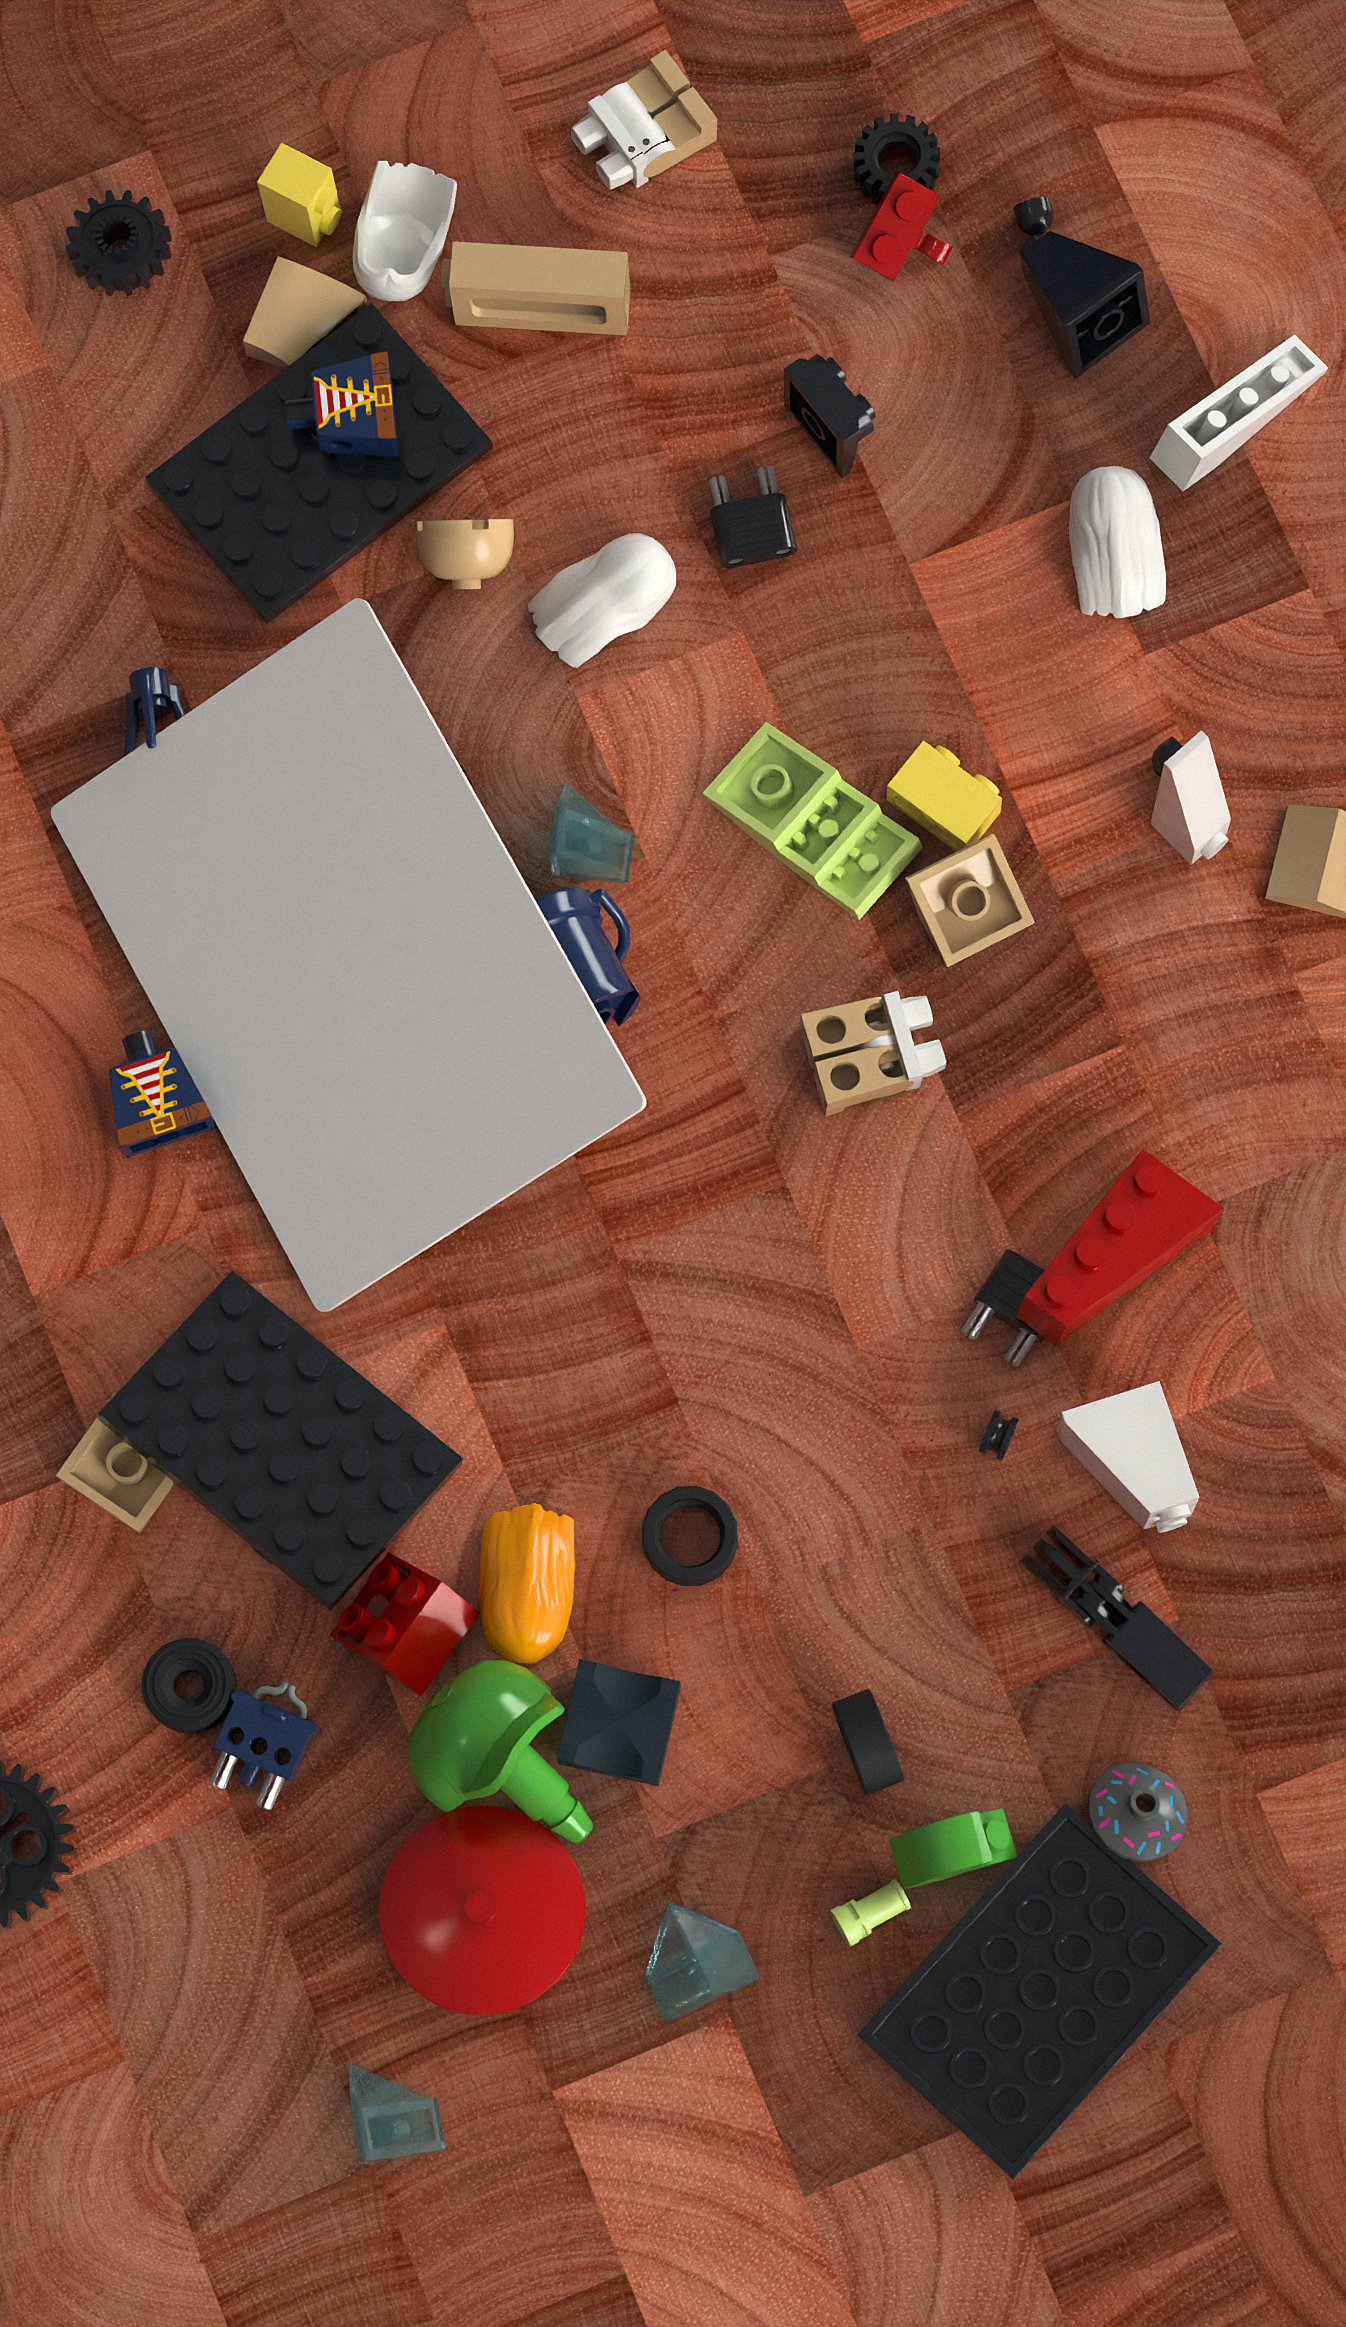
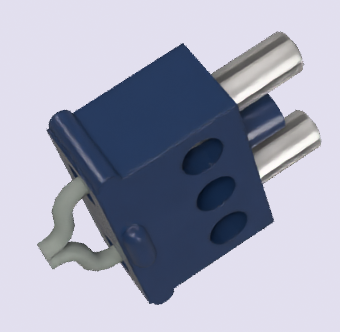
M282 1681L281 1685L276 1688L270 1686L260 1687L254 1692L253 1696L243 1691L232 1693L231 1698L234 1703L214 1745V1748L222 1752L209 1779V1783L213 1787L217 1785L218 1789L226 1788L239 1758L245 1761L237 1779L242 1783L254 1787L261 1769L268 1771L255 1803L259 1807H262L264 1804L263 1809H272L284 1780L294 1781L313 1736L321 1733V1728L318 1724L306 1719L307 1708L304 1702L295 1696V1686ZM287 1689V1697L292 1704L298 1707L299 1716L260 1699L263 1694L279 1695ZM241 1728L244 1732V1740L236 1745L232 1736L235 1730ZM264 1738L268 1748L264 1754L259 1755L256 1751V1743ZM284 1749H288L291 1753V1759L286 1765H282L279 1761V1754Z

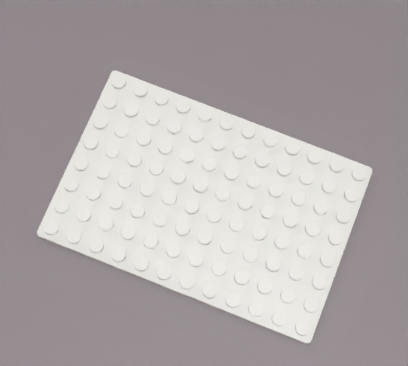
M361 598L353 599L156 735L155 748H148L145 742L52 807L51 817L318 1311L329 1312L645 1108L647 1103L645 1095L367 601Z

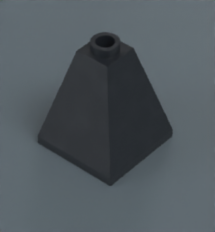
M1052 231L1047 232L1042 237L1035 235L1029 238L1021 247L1019 255L1024 277L1064 362L1075 379L1150 324L1143 269L1137 263Z

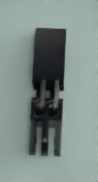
M1052 1525L1047 1531L1048 1537L1082 1568L1080 1572L1055 1548L1041 1539L1033 1546V1550L1067 1583V1586L1065 1587L1032 1556L1026 1554L1019 1562L1059 1598L1057 1602L1066 1607L1079 1621L1089 1628L1094 1624L1107 1635L1101 1641L1102 1644L1173 1709L1180 1712L1195 1692L1213 1676V1670L1145 1604L1139 1601L1132 1607L1121 1595L1124 1591L1123 1587L1099 1565L1100 1562L1098 1560L1093 1562L1055 1525ZM1092 1571L1096 1576L1093 1578V1582L1090 1581L1087 1584L1084 1579ZM1077 1587L1081 1591L1078 1594L1079 1598L1075 1597L1072 1600L1068 1596ZM1109 1608L1122 1619L1117 1623L1106 1609Z

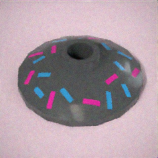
M1134 1762L1113 1766L1099 1776L1089 1793L1087 1814L1094 1834L1105 1848L1123 1859L1138 1862L1161 1859L1179 1845L1187 1830L1188 1810L1182 1792L1168 1775L1153 1766ZM1136 1799L1146 1802L1150 1807V1812L1139 1810L1136 1806Z

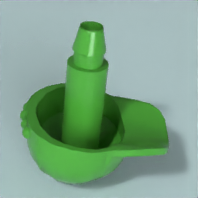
M483 1660L476 1662L447 1681L432 1695L431 1700L427 1701L408 1737L407 1768L413 1782L422 1795L442 1812H450L466 1800L483 1798L497 1793L501 1789L533 1821L542 1819L547 1824L548 1829L573 1844L583 1841L594 1826L579 1800L567 1792L569 1783L529 1745L541 1729L560 1716L565 1710L562 1704L551 1695V1688L536 1674L525 1667L506 1660Z

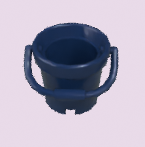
M570 887L558 889L536 898V903L604 1024L608 1023L613 1017L620 1027L637 1009L641 999L622 966L630 947V926L622 910L603 889H597L591 893L586 889ZM599 903L611 916L618 929V944L615 951L601 927L603 918L600 913L601 907Z

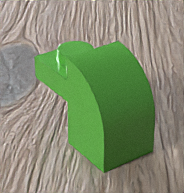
M1003 1808L982 1813L975 1811L916 1828L889 1839L903 1890L941 1882L967 1871L1007 1863L1017 1858Z

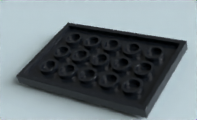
M371 303L145 478L152 490L265 623L268 624L492 450L493 444L491 439ZM379 352H388L392 372L400 456L325 453L320 449L316 427L288 429L285 400L313 398L311 376L313 371Z
M233 1270L98 1413L99 1421L329 1611L332 1610L458 1470L463 1461V1458Z
M1065 1803L857 2036L1013 2180L1219 1949L1222 1943L1130 1860L1123 1859L1105 1848L1094 1834L1091 1825Z

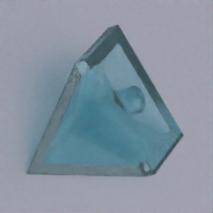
M565 782L555 809L549 851L552 875L615 883L628 882L634 835L620 830Z
M668 1901L645 1973V1977L666 2023L761 1979L738 1930Z
M348 2062L351 2113L360 2163L371 2165L446 2149L436 2097H424Z

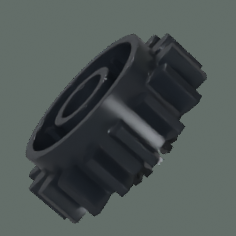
M130 190L125 191L122 200H115L112 191H106V202L101 204L90 197L87 199L90 207L88 213L79 210L73 213L79 227L71 226L66 229L68 239L72 242L66 246L69 260L74 261L72 265L77 277L86 275L85 278L90 289L93 290L100 285L105 288L108 296H112L115 291H124L127 296H130L133 289L140 286L148 289L150 287L149 280L154 275L162 276L165 273L161 261L171 259L172 256L170 247L166 244L172 240L169 226L164 225L166 222L161 209L152 211L150 199L146 196L137 204L134 203ZM117 240H128L125 246L124 244L121 245V248L110 246Z

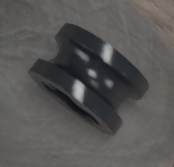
M995 1410L983 1437L979 1452L985 1454L987 1451H993L997 1456L996 1459L1003 1461L1019 1419L1012 1417L1010 1420H1005L1002 1418L1001 1412Z

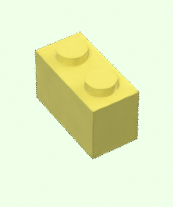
M281 143L257 181L267 222L317 247L324 234L329 236L333 233L342 214L332 168Z
M923 740L887 785L886 800L957 852L977 842L1000 814L1002 798L998 796V788L986 777L980 774H976L973 777L960 768V761L948 749L937 745L934 749Z

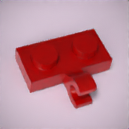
M896 171L852 251L850 258L892 281H895L912 248L944 264L953 247L922 230L940 195Z

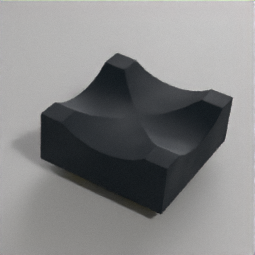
M579 1659L569 1711L557 1755L558 1764L659 1786L681 1689L680 1681L626 1671Z

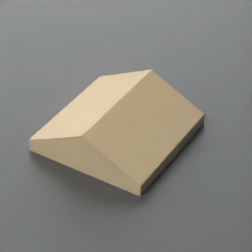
M1288 804L1265 899L1346 919V811L1339 808Z
M994 834L905 878L918 917L946 967L1035 923Z
M98 1417L56 1474L57 1478L138 1533L142 1531L175 1484L99 1421Z

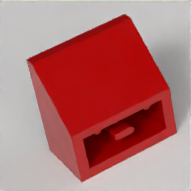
M388 1552L381 1563L372 1570L369 1580L352 1604L343 1611L339 1622L330 1633V1636L392 1680L422 1696L480 1612L442 1581Z

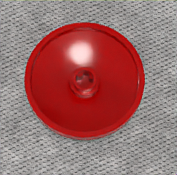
M472 1806L452 1810L433 1818L405 1840L397 1850L385 1873L379 1896L378 1917L382 1941L392 1964L401 1977L416 1992L430 2002L447 2010L467 2015L488 2016L511 2012L527 2006L546 1994L559 1982L569 1969L580 1947L586 1921V1902L582 1880L569 1852L551 1831L539 1822L533 1821L530 1817L517 1811L495 1806Z

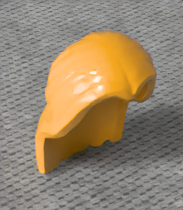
M531 1503L530 1505L514 1507L511 1512L506 1510L496 1512L485 1521L481 1540L478 1607L487 1643L495 1654L506 1661L524 1662L527 1664L537 1663L550 1656L564 1638L574 1596V1520L570 1516L565 1514L558 1516L557 1513L551 1510H543L540 1504Z

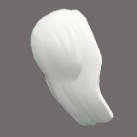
M377 161L369 190L356 224L353 247V271L358 284L369 296L384 301H406L420 293L429 282L434 267L442 253L454 211L457 182L441 173L435 175L434 170L410 163L407 167H404L402 163H395L391 167L388 161Z
M1121 466L1099 467L1089 471L1078 481L1073 489L1069 520V541L1081 613L1092 616L1094 611H1097L1101 616H1107L1109 613H1112L1115 618H1124L1140 614L1143 608L1149 611L1162 605L1166 596V572L1160 526L1153 499L1145 481L1134 470Z
M633 533L614 539L604 545L594 555L557 573L528 603L529 612L534 613L533 621L537 625L535 631L537 637L550 651H558L560 659L570 666L578 668L585 661L596 655L614 638L642 628L655 616L670 598L676 587L674 561L662 544L653 537L641 533Z

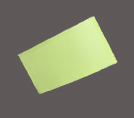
M767 722L763 724L702 793L705 799L747 835L858 920L863 917L923 848L918 837L885 816L876 802L843 781L837 769Z

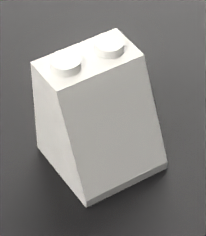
M1160 1381L1061 1412L1056 1430L1059 1440L1143 1529L1156 1526L1158 1533L1187 1524L1186 1518L1193 1513L1200 1497Z

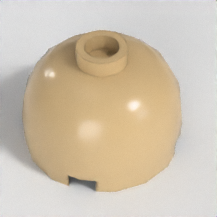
M513 519L416 521V541L419 557L425 568L435 577L452 580V589H481V579L497 576L509 562L514 542Z

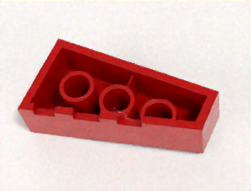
M1142 1149L1026 1293L1016 1317L1053 1345L1058 1346L1105 1311L1125 1293L1128 1294L1140 1285L1146 1277L1162 1265H1167L1197 1239L1200 1240L1210 1233L1216 1226L1224 1208L1146 1150Z

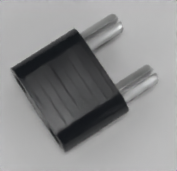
M766 466L771 494L768 491L763 467L757 470L762 496L731 502L726 477L720 475L718 477L724 502L722 504L716 477H712L709 480L715 505L710 510L721 565L724 568H736L791 556L798 550L786 496L778 492L774 470L771 466Z
M1006 1249L973 1299L977 1306L961 1329L962 1333L967 1336L982 1311L985 1310L969 1335L970 1339L975 1340L991 1315H994L1020 1332L1004 1356L1008 1363L1025 1337H1028L1012 1362V1366L1018 1367L1035 1341L1042 1343L1044 1340L1043 1336L1017 1318L1016 1314L1024 1296L1045 1270L1016 1252Z

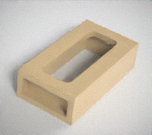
M453 241L451 259H443L441 286L445 288V307L453 309L455 325L627 336L631 294L628 252Z

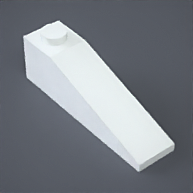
M1293 335L1168 424L1150 459L1182 491L1186 490L1214 470L1325 374L1328 367L1296 335Z
M1202 730L1164 763L1150 823L1190 865L1202 855L1207 860L1212 858L1224 847L1229 840L1225 835L1231 821L1210 741Z

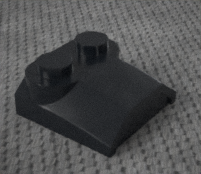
M816 354L809 360L799 358L784 369V406L836 469L841 478H843L851 471L858 442L874 431L872 420L876 418V414L862 394L859 393L854 396L845 385L846 376L832 357H828L825 360Z

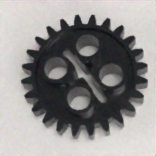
M0 1761V1795L5 1796L8 1804L6 1814L0 1819V1837L15 1823L17 1817L22 1813L28 1814V1820L24 1824L14 1828L0 1839V1923L2 1927L9 1929L12 1923V1913L17 1912L24 1921L29 1922L31 1921L29 1905L35 1903L45 1910L49 1908L47 1900L43 1895L47 1889L54 1893L62 1894L63 1889L54 1879L57 1874L72 1875L73 1870L61 1861L62 1856L77 1853V1848L63 1841L64 1837L76 1832V1827L71 1824H60L59 1820L66 1816L70 1809L65 1804L52 1807V1802L59 1794L56 1788L50 1787L40 1793L39 1790L43 1782L41 1775L36 1773L24 1782L25 1768L22 1765L17 1764L12 1769L10 1775L7 1776L4 1763ZM27 1834L38 1835L41 1848L37 1856L31 1860H20L16 1850L19 1840Z

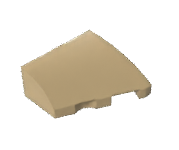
M278 256L243 339L246 354L249 357L286 369L306 354L311 347L319 344L335 331L334 327L352 311H361L367 301L366 296L327 275Z

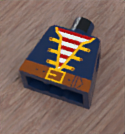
M379 352L317 369L311 373L313 398L285 400L288 429L316 427L322 452L389 457L400 456L392 372L388 352Z
M150 1031L136 1032L122 1040L129 1062L110 1069L109 1076L118 1141L127 1158L217 1128L204 1099L176 1048H170L157 1053Z

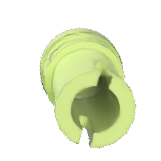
M894 1879L888 1885L857 1902L853 1899L842 1906L830 1910V1914L844 1941L851 1947L857 1944L860 1939L871 1934L872 1928L904 1910L911 1909V1905L898 1881Z

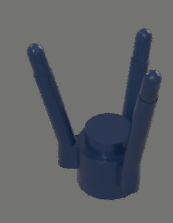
M142 668L134 671L129 676L131 693L125 696L127 722L124 757L134 751L136 747L138 714L144 717L146 745L150 749L156 747L155 717L165 714L168 710L167 705L171 706L176 721L186 715L181 704L179 687L169 685L167 671L162 668Z

